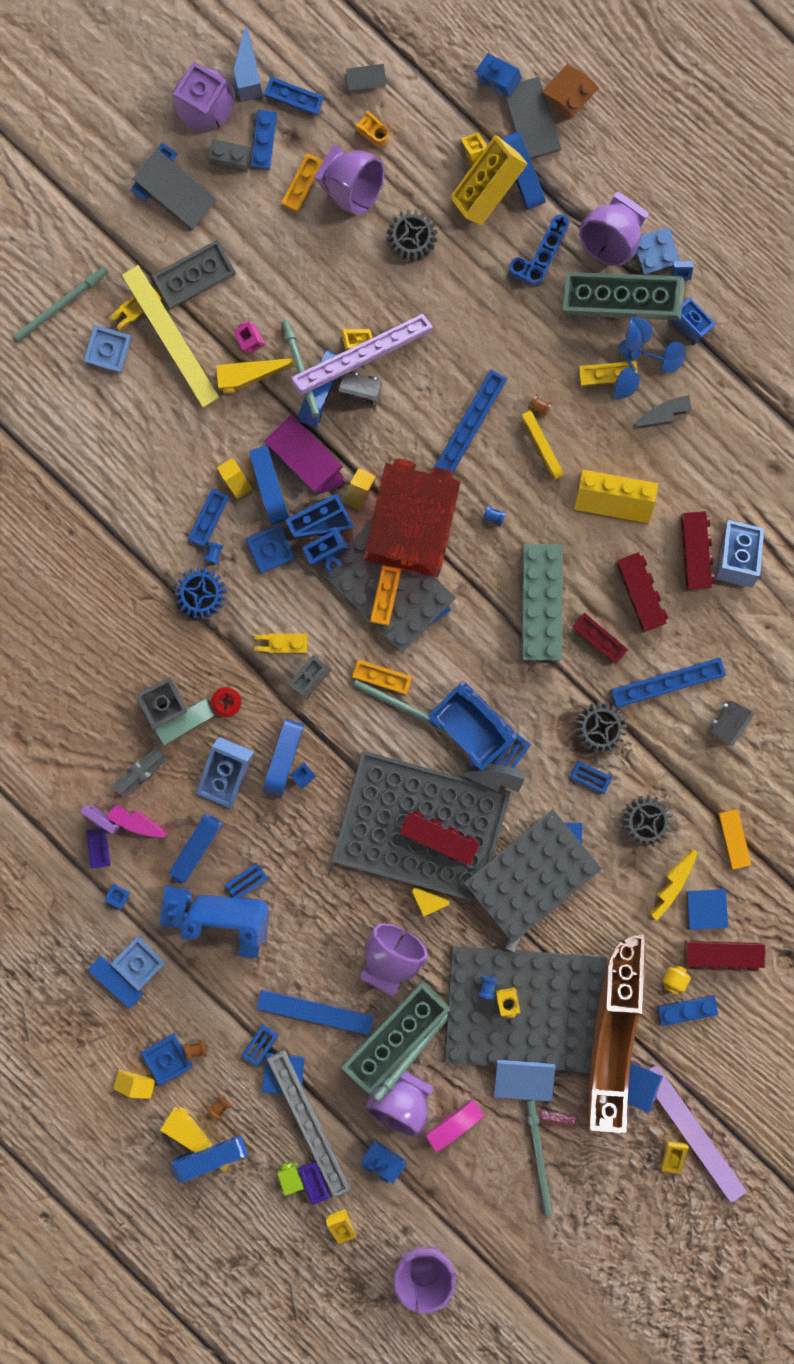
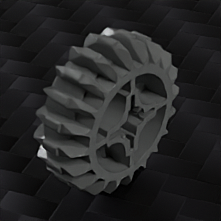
M408 209L407 215L400 212V219L394 216L393 220L395 223H389L391 229H387V234L390 236L386 240L391 242L389 249L395 248L393 250L394 255L400 252L399 259H403L406 256V261L409 262L410 257H413L414 262H417V256L423 260V253L429 256L431 254L429 249H435L433 243L437 242L435 235H437L438 231L434 229L435 223H430L431 217L424 219V212L419 216L418 210L411 214V211ZM410 222L418 223L421 226L413 227ZM404 225L405 233L401 235V238L397 239V231ZM409 231L413 235L415 233V240L411 239V237L409 238ZM427 232V241L423 246H420L419 238ZM406 244H409V245H411L414 249H407V248H404L403 246L406 245Z
M597 702V708H595L593 703L590 704L591 711L586 707L583 708L586 715L579 713L578 716L582 718V721L576 720L575 722L576 724H581V728H575V731H581V734L576 736L577 739L583 737L584 740L580 744L585 745L588 743L587 750H590L593 746V753H597L598 748H600L601 754H604L605 747L608 752H612L611 745L618 748L619 746L616 741L621 743L624 741L619 736L627 734L621 731V728H627L626 724L621 725V721H624L625 717L618 718L622 712L619 710L614 713L616 709L614 705L609 710V703L607 702L604 704V708H602L601 702ZM598 712H605L614 720L604 722ZM593 715L594 726L586 731V722ZM599 722H601V725H608L603 729V733L601 731H593L599 727ZM616 725L615 735L609 741L608 730ZM598 734L604 744H597L588 736Z
M647 795L646 801L643 796H639V803L636 799H632L634 806L626 805L630 809L629 812L623 810L622 813L628 816L627 818H621V821L627 822V824L622 825V829H629L624 834L625 836L632 834L629 839L631 842L637 838L636 845L640 846L643 841V846L648 847V841H650L651 846L654 847L655 840L659 844L662 843L661 836L665 839L668 838L664 833L665 831L672 832V829L667 828V825L674 824L673 821H668V818L673 817V814H666L670 807L662 808L665 804L664 801L657 804L658 797H654L651 802L650 795ZM651 805L659 811L647 814L642 806ZM637 810L639 821L633 826L632 818ZM644 816L651 818L652 821H649L651 822L650 826L642 825L643 821H645L643 820ZM662 816V825L657 832L655 822ZM647 828L653 836L642 837L636 831Z

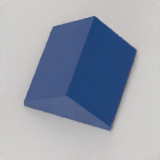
M691 297L682 304L681 321L671 320L694 345L716 325Z

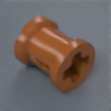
M535 394L527 409L535 410L544 418L552 402L548 403L539 398L538 394Z
M204 1039L199 1043L190 1045L186 1043L184 1045L188 1061L194 1057L202 1055L207 1057L208 1055Z
M220 1094L212 1106H208L206 1110L214 1119L220 1120L223 1112L232 1105Z

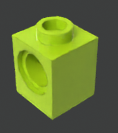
M291 1162L282 1164L277 1174L284 1194L288 1195L302 1190L304 1184L298 1171L297 1162L294 1164Z

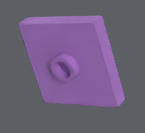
M93 805L84 806L80 811L90 818L93 824L99 828L106 829L111 834L118 832L121 826L108 819L105 813Z

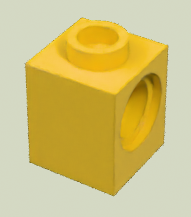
M515 987L496 991L500 1015L505 1016V1018L516 1017V1014L520 1013ZM506 999L513 1000L514 1003L511 1008L503 1007V1002Z

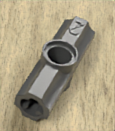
M155 747L142 760H138L127 770L128 772L113 787L125 798L138 785L143 784L149 779L153 772L167 758Z

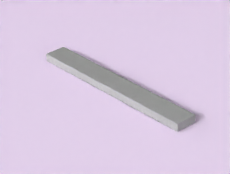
M283 1050L267 1058L333 1198L351 1190L286 1051Z

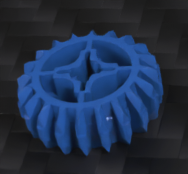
M197 567L196 574L193 569H190L191 576L184 573L183 576L186 580H178L182 587H175V589L181 590V593L175 594V597H181L176 603L178 605L184 604L180 608L181 611L188 608L186 615L190 616L194 612L193 618L197 619L199 613L201 619H205V613L212 617L211 610L216 614L219 613L215 607L218 605L223 608L224 605L219 603V601H226V597L221 596V594L227 593L226 589H221V587L225 586V583H218L221 576L213 578L216 573L215 571H211L208 575V568H205L204 572L201 573L200 567ZM201 578L197 587H188L193 580ZM207 579L211 580L215 585L216 594L207 590ZM203 588V591L208 595L199 598V595L195 592ZM186 593L194 595V608L188 603ZM215 599L210 606L200 609L204 600Z

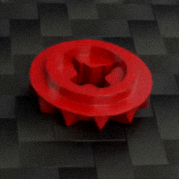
M231 687L219 688L211 698L213 711L221 717L234 716L239 712L242 705L241 696ZM228 694L229 700L234 702V704L228 705L225 711L224 704L218 702V700H225Z

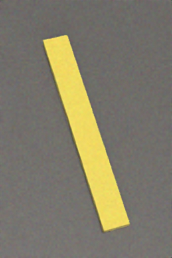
M139 265L122 274L202 407L204 408L219 399L218 394Z

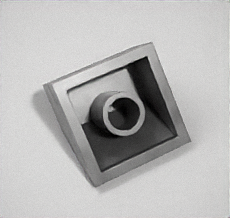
M353 371L344 374L339 388L340 398L377 407L382 381H379V378L374 376H368V378L361 377L360 373Z
M172 677L136 694L153 729L188 712L182 694Z
M728 701V703L724 702L719 709L721 713L718 718H714L710 722L708 733L725 745L734 746L755 713L734 701Z

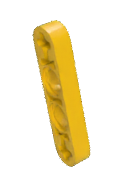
M529 410L521 414L523 422L553 479L557 480L563 477V471L533 413Z

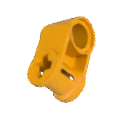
M366 111L364 113L365 116L353 125L354 128L376 147H385L389 142L388 129L372 113ZM382 133L385 135L382 139L376 138L377 134Z

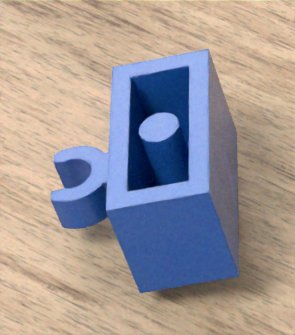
M489 53L486 54L475 71L478 82L482 86H489L499 95L505 94L508 97L511 96L522 80L518 68Z
M337 530L302 547L310 565L319 566L326 562V568L330 572L333 571V562H336L338 567H342V562L336 556L350 549L343 533Z
M172 885L165 886L159 925L182 927L188 913L187 905H191L192 893H189L190 888Z
M373 1139L361 1157L362 1166L369 1172L374 1171L379 1174L378 1177L386 1183L391 1182L393 1184L406 1165L404 1158Z

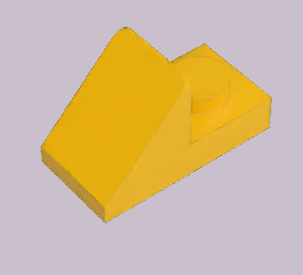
M478 132L460 138L470 166L474 165L487 147Z
M665 1140V1153L661 1164V1171L681 1174L688 1145Z
M345 1209L328 1216L326 1220L327 1226L338 1244L356 1238L355 1231Z

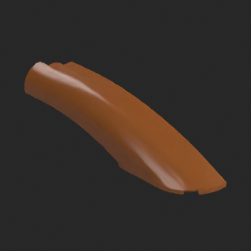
M634 935L622 940L614 948L608 960L592 1044L587 1130L626 1133L629 1071L639 1015L642 1013L645 935Z

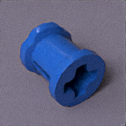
M488 505L482 521L488 520L501 527L506 511H499Z
M207 542L206 557H203V561L219 565L220 552L224 546L214 542Z
M481 976L483 981L478 996L495 999L494 990L498 979Z

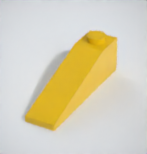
M293 358L216 365L218 388L224 394L235 393V390H240L293 367Z
M174 1107L160 1129L195 1153L213 1146V1143L192 1117L188 1115L189 1112L182 1107ZM229 1164L224 1165V1166L219 1167V1168H220L221 1170H223L224 1172H226V1170L228 1169Z

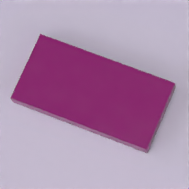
M292 415L264 440L315 493L343 468L342 464Z

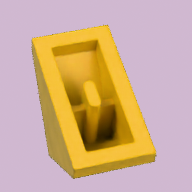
M370 329L341 330L345 351L372 339Z
M233 457L217 467L237 500L253 490Z
M359 468L349 484L342 503L360 511L376 476Z
M413 886L412 892L423 916L444 908L450 903V900Z
M118 1070L114 1090L129 1098H151L156 1080Z

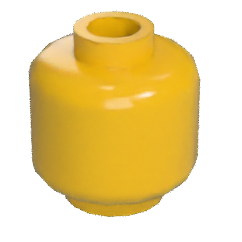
M678 965L675 968H668L662 980V984L665 986L664 989L675 995L684 993L691 979L686 974L687 969Z

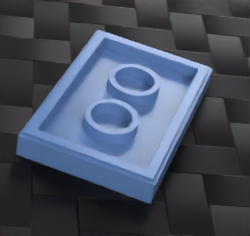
M497 1060L494 1097L552 1101L555 1064Z

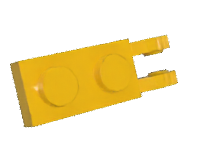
M154 290V292H155L156 295L158 296L159 300L161 301V300H162L161 297H160V296L158 295V293ZM133 295L119 306L120 308L109 319L111 322H114L125 313L127 318L116 327L121 331L145 312Z
M307 634L254 635V640H269V647L256 646L254 647L255 652L307 653Z

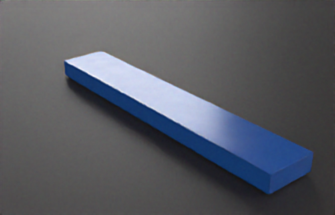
M492 369L490 370L434 466L435 470L449 478L452 476L506 383V377Z
M720 657L610 690L614 705L616 708L717 679L726 676Z
M261 989L257 1005L259 1010L366 1035L370 1034L374 1016Z

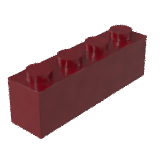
M706 511L682 513L680 518L686 591L710 589L712 584L715 583L714 573H711L710 566L713 565V555L709 553V546L712 545L711 535H708L710 517L707 516Z
M638 552L617 560L616 565L642 632L644 633L667 624L668 616L665 609L660 607L659 602H661L658 591L653 589L652 584H654L651 573L646 571L645 566H647L644 555L641 556Z
M419 811L408 812L399 832L400 834L464 864L471 865L480 845L476 843V838L468 834L466 837L459 835L460 831L451 826L446 829L441 826L442 822L431 818V821L423 818L425 814Z
M685 940L684 964L689 966V969H701V966H709L710 970H720V967H728V970L739 971L740 967L747 968L748 971H759V968H765V944L756 942Z

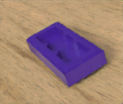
M104 828L86 830L91 869L111 866L107 830Z
M316 1161L298 1167L311 1205L329 1199L330 1195Z

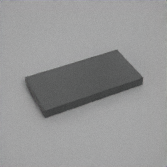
M539 76L519 82L510 97L504 94L515 132L521 134L530 159L561 150L547 100L541 93L543 87Z
M158 149L155 150L133 177L137 184L192 230L217 201Z
M217 239L151 275L167 306L172 310L236 275V271Z

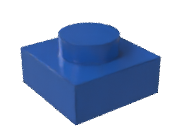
M674 261L671 275L682 277L683 280H691L694 268L693 261Z
M305 762L290 774L301 789L316 777Z
M113 883L104 901L122 909L131 892Z

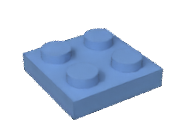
M669 227L641 235L636 255L643 275L671 268L674 261H680Z
M94 325L84 362L122 373L132 336Z
M137 936L111 965L139 991L166 962L140 936Z

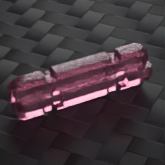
M540 1109L539 1112L540 1120H549V1122L564 1125L567 1123L570 1126L576 1125V1115H566V1113L556 1111L548 1112L546 1109Z

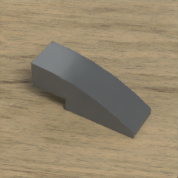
M690 396L677 397L654 407L644 414L633 425V428L640 429L671 424L674 421V415L687 414L692 410Z
M489 764L482 771L479 768L475 769L472 765H467L463 776L496 791L502 785L519 793L527 772L496 764Z

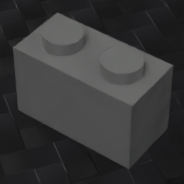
M212 139L208 155L210 165L248 172L251 158L250 147Z

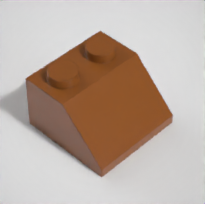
M566 64L541 93L569 120L579 112L599 87L585 73Z

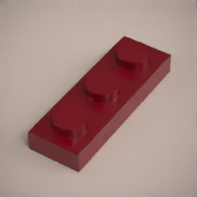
M585 612L572 626L577 633L614 664H617L628 651L624 645Z

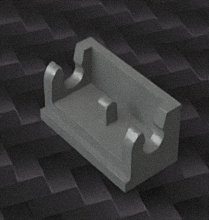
M384 64L346 69L349 91L387 86Z
M312 655L289 685L308 699L331 672V669Z

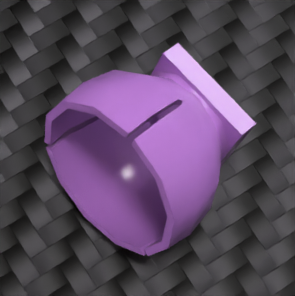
M194 61L188 71L177 81L173 94L176 115L190 129L200 132L218 130L216 120L221 128L230 119L235 102L229 82L217 70L202 67Z
M333 144L314 178L326 194L332 197L336 205L345 211L360 215L367 212L377 200L383 186L385 169L383 161L369 152L354 150L344 154L339 146Z
M617 191L609 205L598 206L583 219L580 225L579 238L584 249L595 259L604 245L608 243L597 260L609 266L624 265L636 254L641 241L640 228L649 212Z
M380 923L368 935L365 944L367 962L360 979L395 996L400 983L412 979L425 965L428 957L427 949L409 931H406L398 947L395 949L405 929L393 924Z
M404 1072L396 1081L392 1091L387 1092L380 1102H376L373 1097L382 1086L376 1087L369 1096L365 1109L384 1125L387 1124L390 1116H392L388 1127L411 1137H419L424 1130L428 1118L426 1097L431 1094L434 1087Z
M439 1246L417 1247L401 1255V1260L394 1270V1289L403 1305L415 1312L417 1303V1313H433L446 1306L455 1292V1269L448 1257L440 1252Z

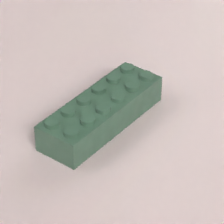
M567 272L563 311L567 315L638 317L642 319L681 321L685 281L679 276Z
M524 544L522 546L521 661L562 660L563 545Z
M421 980L342 1063L341 1068L370 1095L450 1010L449 1005Z

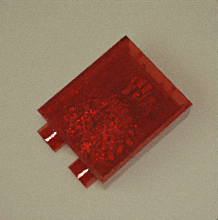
M394 459L393 464L385 463L363 561L438 578L443 565L461 480L453 479L454 473L444 468L435 467L431 469L430 473L415 470L416 464L412 461Z

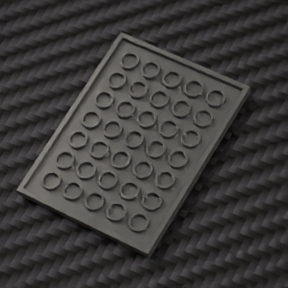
M363 750L332 862L479 902L464 882L493 859L511 791L501 788L496 791L476 781ZM419 811L425 814L423 818L431 821V818L442 822L441 826L446 829L451 826L459 830V835L466 837L468 834L476 838V843L480 845L471 865L464 864L400 834L399 832L408 812Z
M453 946L445 1063L497 1066V1060L555 1064V1070L590 1072L595 1022L606 971V956L516 950L515 953L505 949ZM481 976L498 979L494 990L495 999L478 996L483 981ZM515 987L520 1013H517L516 1017L505 1018V1016L500 1015L496 991ZM506 999L503 1002V1007L511 1008L514 1003L513 1000Z

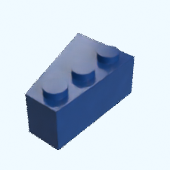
M337 493L286 519L295 539L326 535L334 530L340 532L355 530Z

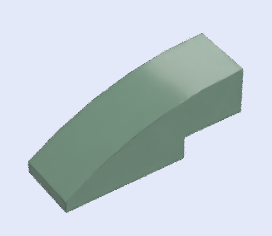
M206 699L187 709L188 712L155 728L164 745H168L216 716Z

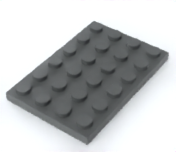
M374 518L348 544L350 549L336 556L342 562V567H338L336 562H333L332 572L328 571L325 567L321 573L370 621L382 565L401 569L389 626L372 624L403 653L456 597L422 564L407 568L399 565V561L385 554L384 551L389 547L386 548L383 542L388 539L392 540L394 536Z
M552 809L468 878L464 884L512 943H514L602 868Z

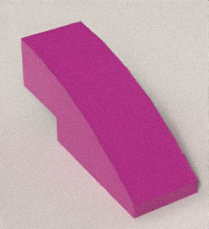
M117 804L107 815V818L117 825L138 834L163 838L168 835L165 830L139 810H136L132 815L121 805Z
M473 1099L427 1131L426 1137L435 1151L438 1152L484 1117V1114Z

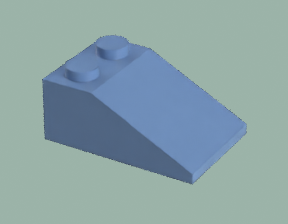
M244 28L234 67L235 77H232L236 96L240 95L241 102L263 97L248 28Z
M727 520L715 579L753 588L760 577L764 528Z
M219 737L211 748L196 794L231 809L248 771L254 751Z

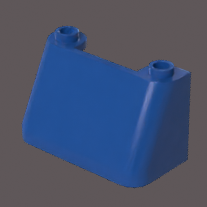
M462 681L428 714L430 718L428 720L429 723L435 728H443L469 754L471 759L469 763L475 769L479 768L481 771L517 736L515 731L465 681Z
M200 895L194 899L181 927L180 938L195 939L200 935L201 929L204 926L239 929V940L243 945L258 947L267 940L269 907L265 902L259 900Z

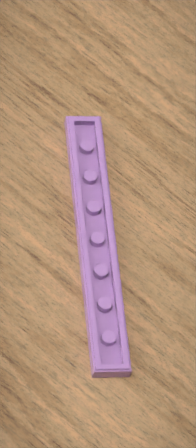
M421 314L291 377V382L299 394L303 395L432 332L433 327L426 317Z
M657 1064L649 1070L663 1076L656 1095L657 1099L731 1203L747 1191Z

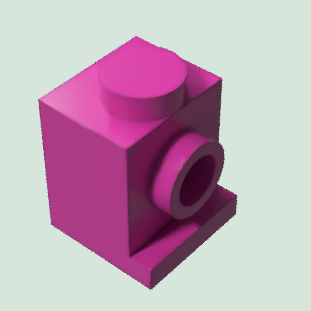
M244 322L238 326V329L233 331L244 352L252 354L266 345L254 323Z

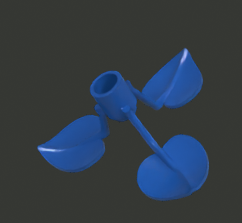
M629 317L626 340L619 344L618 352L625 356L624 361L629 364L631 369L625 368L619 374L614 387L613 399L618 400L629 397L639 387L640 375L635 373L636 368L630 360L637 359L640 354L662 361L661 370L666 373H672L678 370L685 360L686 350L684 345L680 342L670 343L664 350V357L641 350L640 348L643 347V344L649 342L652 337V326L642 318Z

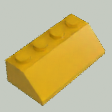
M495 135L450 198L466 219L482 226L528 163L516 150Z
M582 470L574 510L649 524L659 483Z

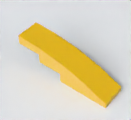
M691 849L665 875L670 882L657 894L662 901L649 913L656 921L670 907L685 884L698 853L696 850Z

